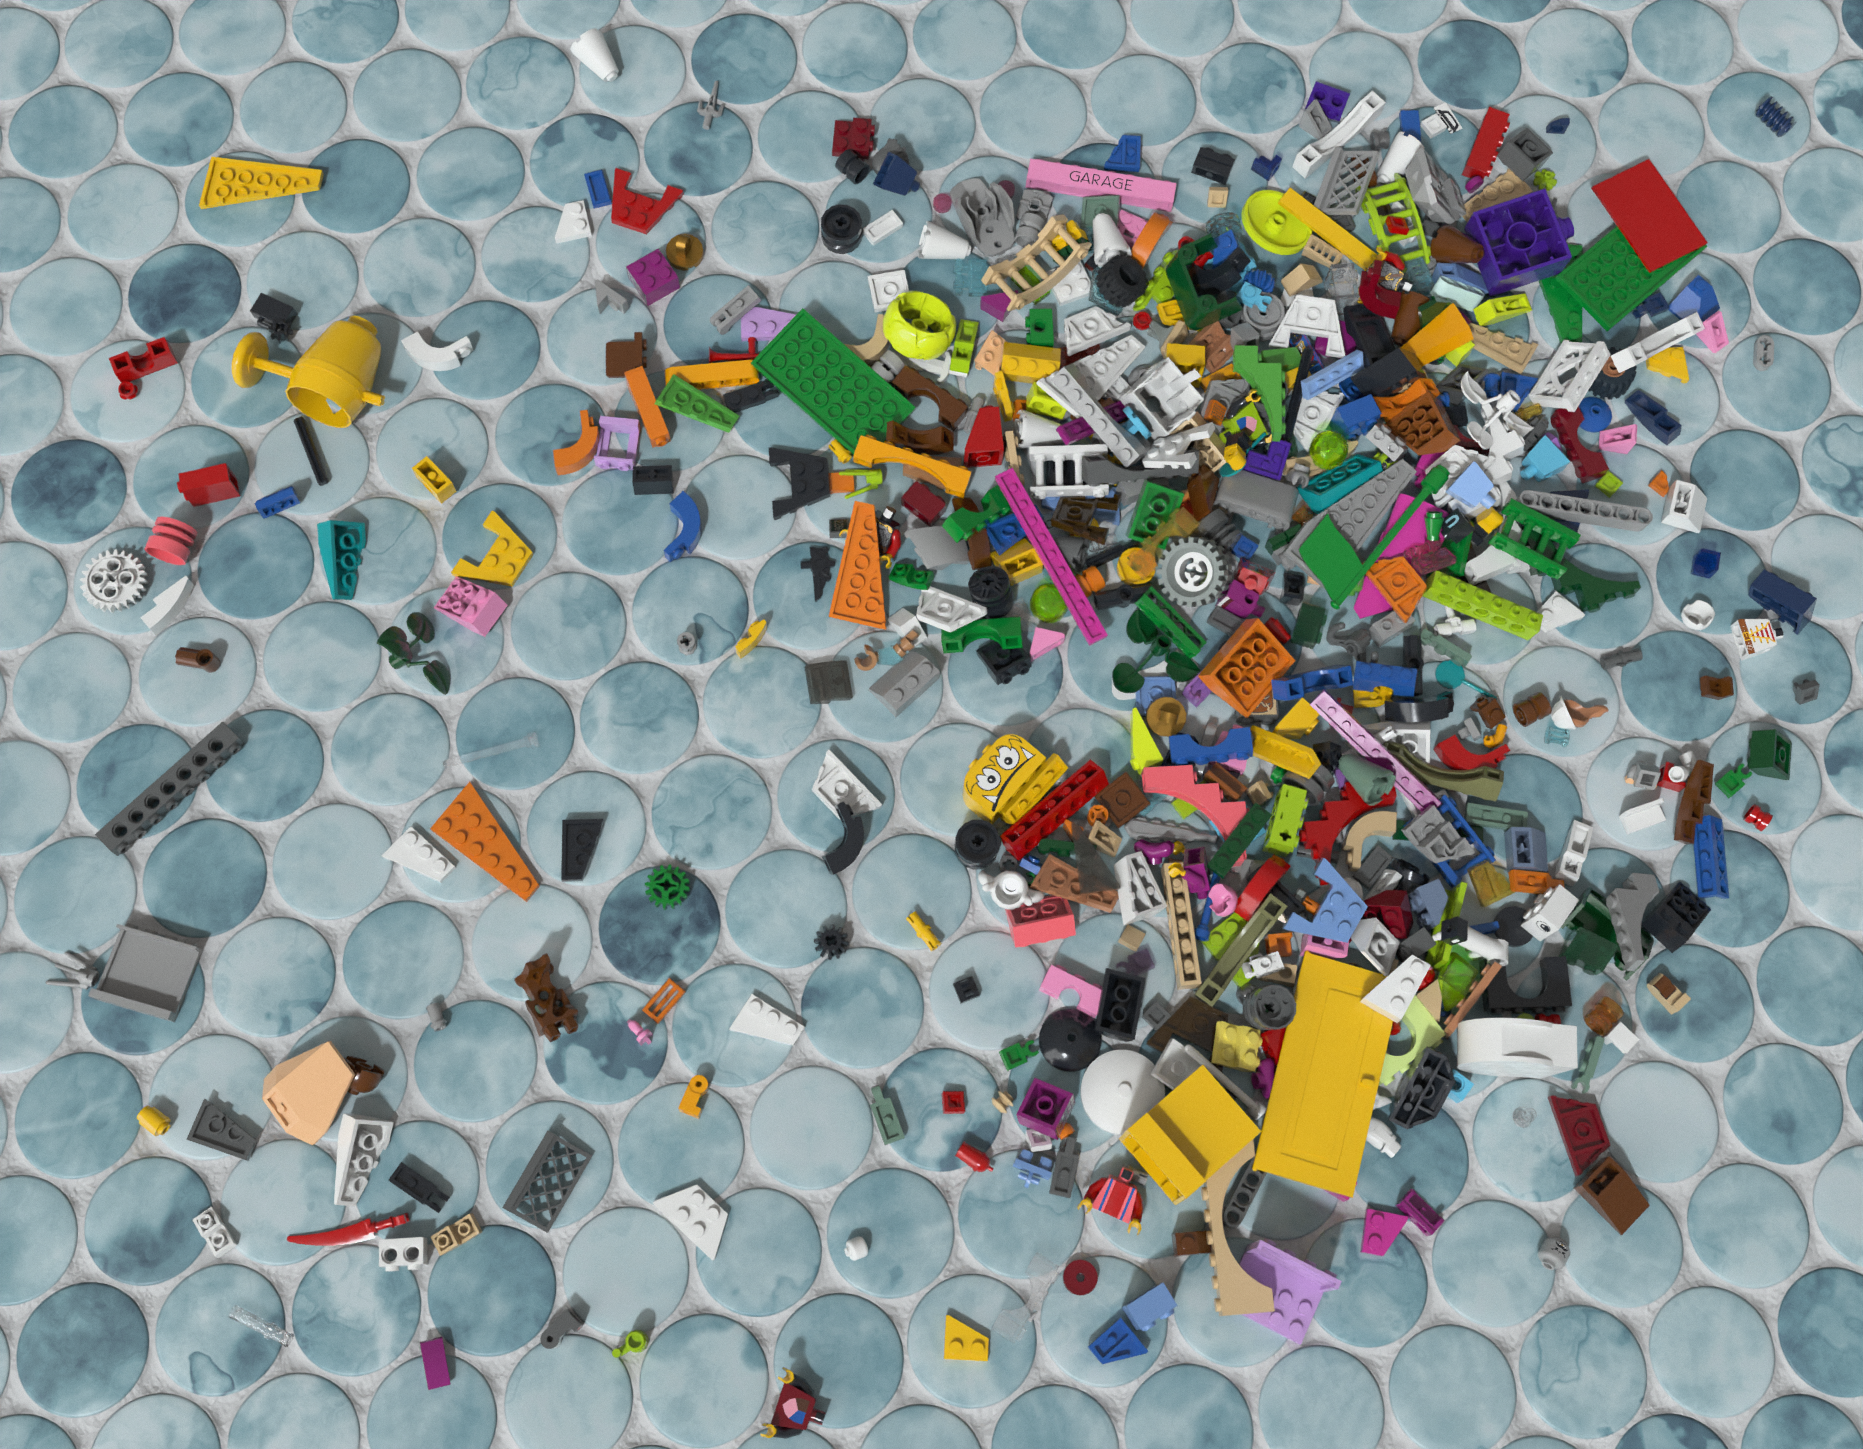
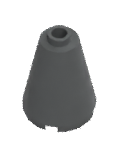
M1051 535L1072 573L1075 575L1081 573L1085 566V560L1088 557V554H1085V549L1090 547V540L1080 536Z

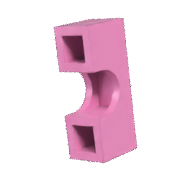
M1056 964L1055 966H1050L1039 991L1058 999L1063 990L1073 989L1080 997L1076 1009L1095 1018L1097 1016L1102 986L1095 983L1091 985L1085 982L1086 979L1078 974L1073 976L1067 973L1066 968Z

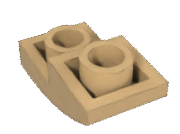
M470 1213L454 1224L448 1225L431 1236V1239L439 1255L442 1256L481 1234L482 1230L474 1214Z

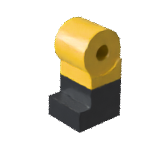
M1244 431L1227 436L1224 460L1230 464L1232 470H1239L1246 464V451L1252 448L1253 442Z
M1493 507L1485 509L1471 521L1474 523L1475 528L1471 540L1479 546L1484 542V538L1503 522L1504 517Z

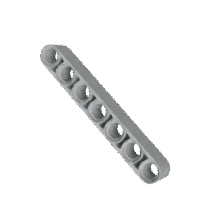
M1532 490L1523 491L1516 499V501L1548 518L1636 532L1642 531L1653 519V514L1646 508Z

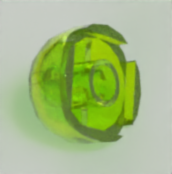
M1325 430L1313 438L1309 445L1308 453L1309 456L1311 455L1316 466L1321 469L1332 470L1344 463L1348 456L1349 446L1346 438L1341 433L1334 430Z
M1054 583L1039 585L1033 591L1030 598V610L1033 616L1044 623L1060 621L1068 610Z

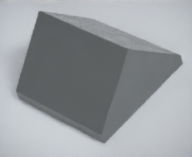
M1459 364L1436 387L1440 394L1448 392L1450 403L1453 406H1459L1467 398L1461 389L1463 375L1468 371L1470 377L1481 385L1488 374L1487 369Z

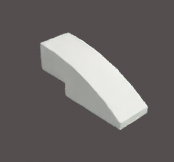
M184 576L153 599L157 606L140 618L155 635L164 630L182 610L190 597L194 587L193 583L187 576Z
M1576 820L1572 822L1553 879L1564 880V884L1572 887L1578 881L1582 864L1587 857L1594 827Z

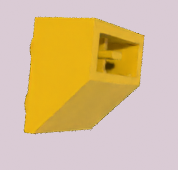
M1025 538L1015 543L1000 556L996 551L991 553V559L995 567L1003 569L1008 574L1011 586L1042 573L1043 563L1034 547Z

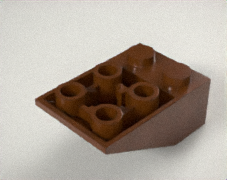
M1610 1156L1601 1158L1574 1187L1620 1235H1623L1650 1206L1628 1174Z

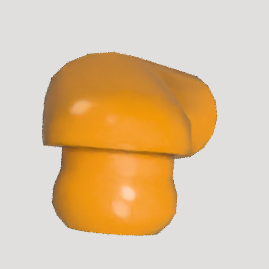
M1498 724L1495 734L1491 736L1486 735L1483 738L1484 745L1488 748L1502 745L1507 726Z

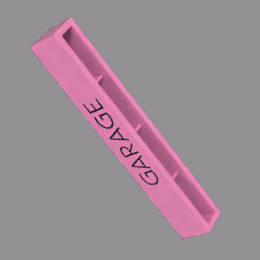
M1030 158L1026 188L1078 197L1120 195V204L1171 212L1176 183L1168 180L1161 181L1150 177L1143 178L1132 174L1125 175L1114 171H1102L1096 168H1084L1078 165H1066L1060 162H1048L1042 159Z

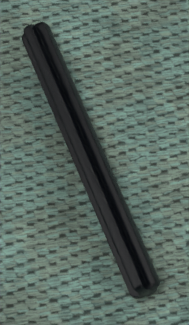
M1304 348L1285 419V434H1282L1280 439L1291 443L1302 399L1301 381L1308 376L1314 352L1309 348Z

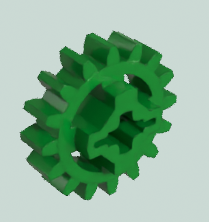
M671 864L668 865L667 869L660 865V871L653 869L654 875H648L647 877L650 882L645 883V887L649 888L645 893L646 895H651L649 901H656L655 906L657 908L662 904L664 910L667 909L668 905L675 909V903L681 906V899L688 898L685 892L690 891V888L685 886L690 883L689 879H684L686 873H679L680 868L678 866L672 870ZM673 875L680 880L681 884L673 880ZM670 883L671 887L668 888V891H665L664 887ZM654 890L661 893L662 899L656 896Z

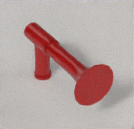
M748 338L749 353H718L709 346V363L720 360H754L759 355L756 353V338Z

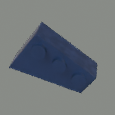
M1765 569L1750 585L1748 594L1750 598L1765 610L1769 611L1771 609L1780 616L1778 619L1780 622L1784 623L1786 621L1795 628L1793 632L1797 635L1812 619L1817 600L1811 593L1797 588L1793 583L1786 582L1775 573L1768 572Z

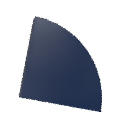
M1562 118L1549 123L1546 126V133L1564 134L1570 124V118Z

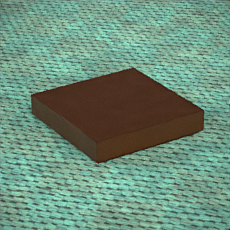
M1127 772L1123 773L1094 796L1100 805L1108 810L1109 817L1118 828H1121L1151 805Z

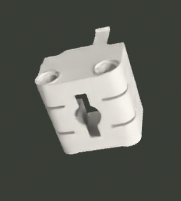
M1167 357L1147 369L1144 375L1118 399L1125 407L1130 406L1151 432V437L1155 441L1168 436L1183 421H1189L1196 414L1194 410L1204 399L1190 382L1200 378L1201 375L1195 369L1183 375L1170 358ZM1143 389L1149 396H1155L1160 401V408L1166 414L1162 419L1156 412H1150L1147 409L1146 400L1140 394Z

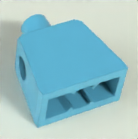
M1545 435L1522 461L1524 469L1520 471V475L1526 481L1534 477L1537 482H1542L1562 472L1570 461Z

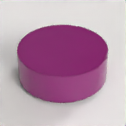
M1475 176L1466 184V191L1469 194L1473 193L1483 184L1484 180L1480 176Z

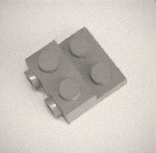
M1379 423L1374 425L1365 437L1394 462L1404 458L1409 449L1405 445L1406 442L1399 436L1395 437L1391 433L1392 430L1383 423L1381 425Z

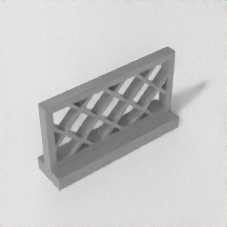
M1335 147L1314 206L1325 215H1358L1380 155L1379 152L1344 151L1342 147ZM1368 157H1372V159L1368 163H1366L1365 165L1363 164V160H1365ZM1348 158H1356L1348 165L1346 164ZM1360 163L1362 167L1352 172L1351 168ZM1349 171L1350 175L1341 180L1342 174ZM1364 171L1367 172L1361 179L1356 177ZM1354 178L1356 182L1347 187L1345 184ZM1343 186L1345 189L1336 195V190ZM1360 186V191L1353 195L1351 191ZM1349 193L1351 197L1341 202L1340 199ZM1338 201V206L1330 208V205ZM1353 201L1356 202L1354 208H1346Z

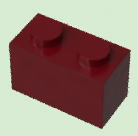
M918 481L901 497V505L929 527H932L946 512L944 499L939 495L935 496L927 485L920 484Z

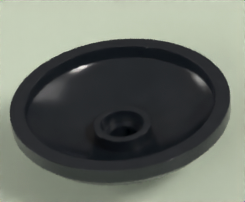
M1063 1009L1050 1015L1043 1023L1039 1033V1047L1043 1057L1051 1066L1065 1072H1076L1087 1068L1097 1058L1101 1049V1034L1094 1030L1095 1021L1088 1014L1076 1009ZM1068 1035H1074L1075 1041H1069Z

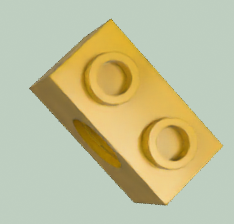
M427 456L412 467L416 478L441 504L456 493V489L450 479Z

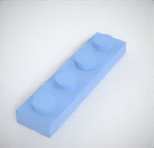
M1356 350L1302 380L1303 398L1310 400L1364 369L1363 352Z

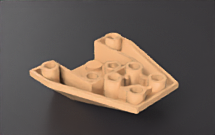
M328 1041L276 1065L264 1078L262 1099L286 1133L314 1145L328 1132L355 1073L334 1044Z

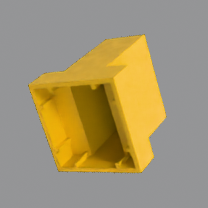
M1201 1065L1157 1105L1128 1128L1119 1140L1173 1204L1177 1205L1194 1193L1208 1178L1261 1131L1206 1067Z

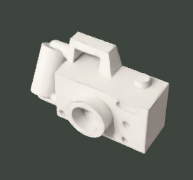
M1278 951L1263 956L1261 953L1249 957L1250 962L1243 963L1241 966L1245 977L1248 979L1255 975L1259 979L1285 969Z

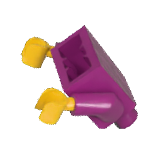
M1174 842L1173 854L1178 855L1182 852L1184 854L1183 867L1179 862L1171 864L1168 867L1170 869L1168 871L1169 875L1173 878L1179 874L1182 875L1181 878L1187 881L1190 893H1196L1197 899L1207 898L1211 886V876L1209 868L1206 867L1208 861L1205 846L1185 849L1182 842Z

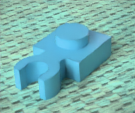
M1246 281L1236 296L1239 302L1250 308L1255 304L1262 312H1265L1267 309L1263 302L1270 304L1272 301L1271 297L1260 295L1261 289Z

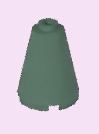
M1352 753L1343 755L1339 760V770L1369 806L1380 803L1383 800L1380 797L1384 793L1388 795L1394 786L1396 776L1389 769Z

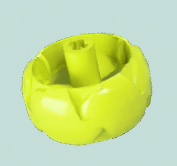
M906 291L899 294L889 303L883 317V333L892 344V347L900 354L909 358L932 360L940 357L950 347L956 333V319L951 314L948 305L940 298L920 291ZM904 318L912 319V322L909 323ZM928 326L934 331V333L927 331Z

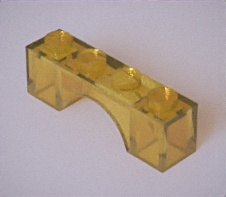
M1184 507L1175 509L1170 514L1171 519L1167 523L1162 522L1156 528L1157 533L1152 538L1148 536L1141 543L1143 547L1138 552L1134 550L1127 557L1129 560L1127 564L1143 580L1147 579L1158 568L1155 554L1158 545L1164 539L1172 536L1188 538L1200 526V523Z

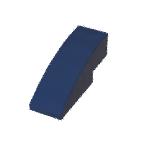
M1637 390L1625 400V404L1640 423L1665 445H1668L1680 435L1682 425L1667 415L1668 410L1640 390Z

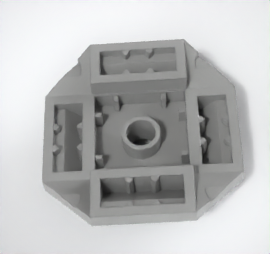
M1424 148L1415 152L1416 156L1405 170L1413 201L1433 222H1446L1450 225L1467 214L1460 189L1434 163L1432 157Z

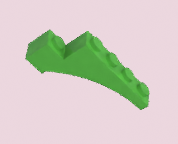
M1235 345L1233 372L1239 373L1253 389H1257L1256 393L1258 396L1261 395L1260 400L1269 418L1272 441L1280 442L1281 435L1285 434L1286 428L1285 422H1282V417H1285V405H1282V400L1285 399V388H1282V383L1285 381V371L1281 370V363H1261V353H1258V346Z

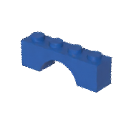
M1336 664L1272 679L1274 700L1289 701L1304 697V694L1309 692L1352 686L1351 665Z
M1250 727L1229 729L1226 739L1212 747L1197 744L1189 734L1169 736L1172 766L1195 763L1197 765H1205L1213 761L1224 763L1230 759L1242 761L1253 757Z

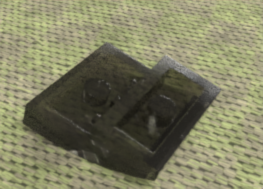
M847 660L805 665L810 704H829L831 701H846L853 698Z

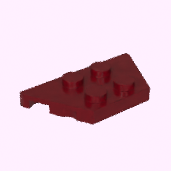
M1554 1095L1547 1098L1575 1177L1579 1176L1601 1153L1611 1146L1598 1108L1593 1103H1583L1578 1100L1559 1098Z

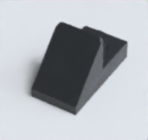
M1284 573L1279 602L1299 606L1304 598L1303 576Z

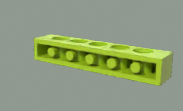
M1437 570L1425 581L1427 589L1423 594L1425 598L1525 640H1530L1540 631L1543 615Z

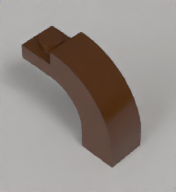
M893 420L887 422L886 440L895 444V447L901 449L906 447L919 455L921 453L936 455L954 450V432L943 426L930 430H913Z

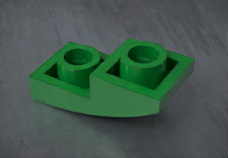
M895 563L888 577L889 580L906 587L928 590L935 576L933 571L915 570L913 564Z

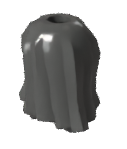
M888 138L885 146L874 155L872 168L876 174H878L888 152L899 156L909 164L908 155L905 152L906 148L904 146L900 147L901 145L897 143L896 139Z

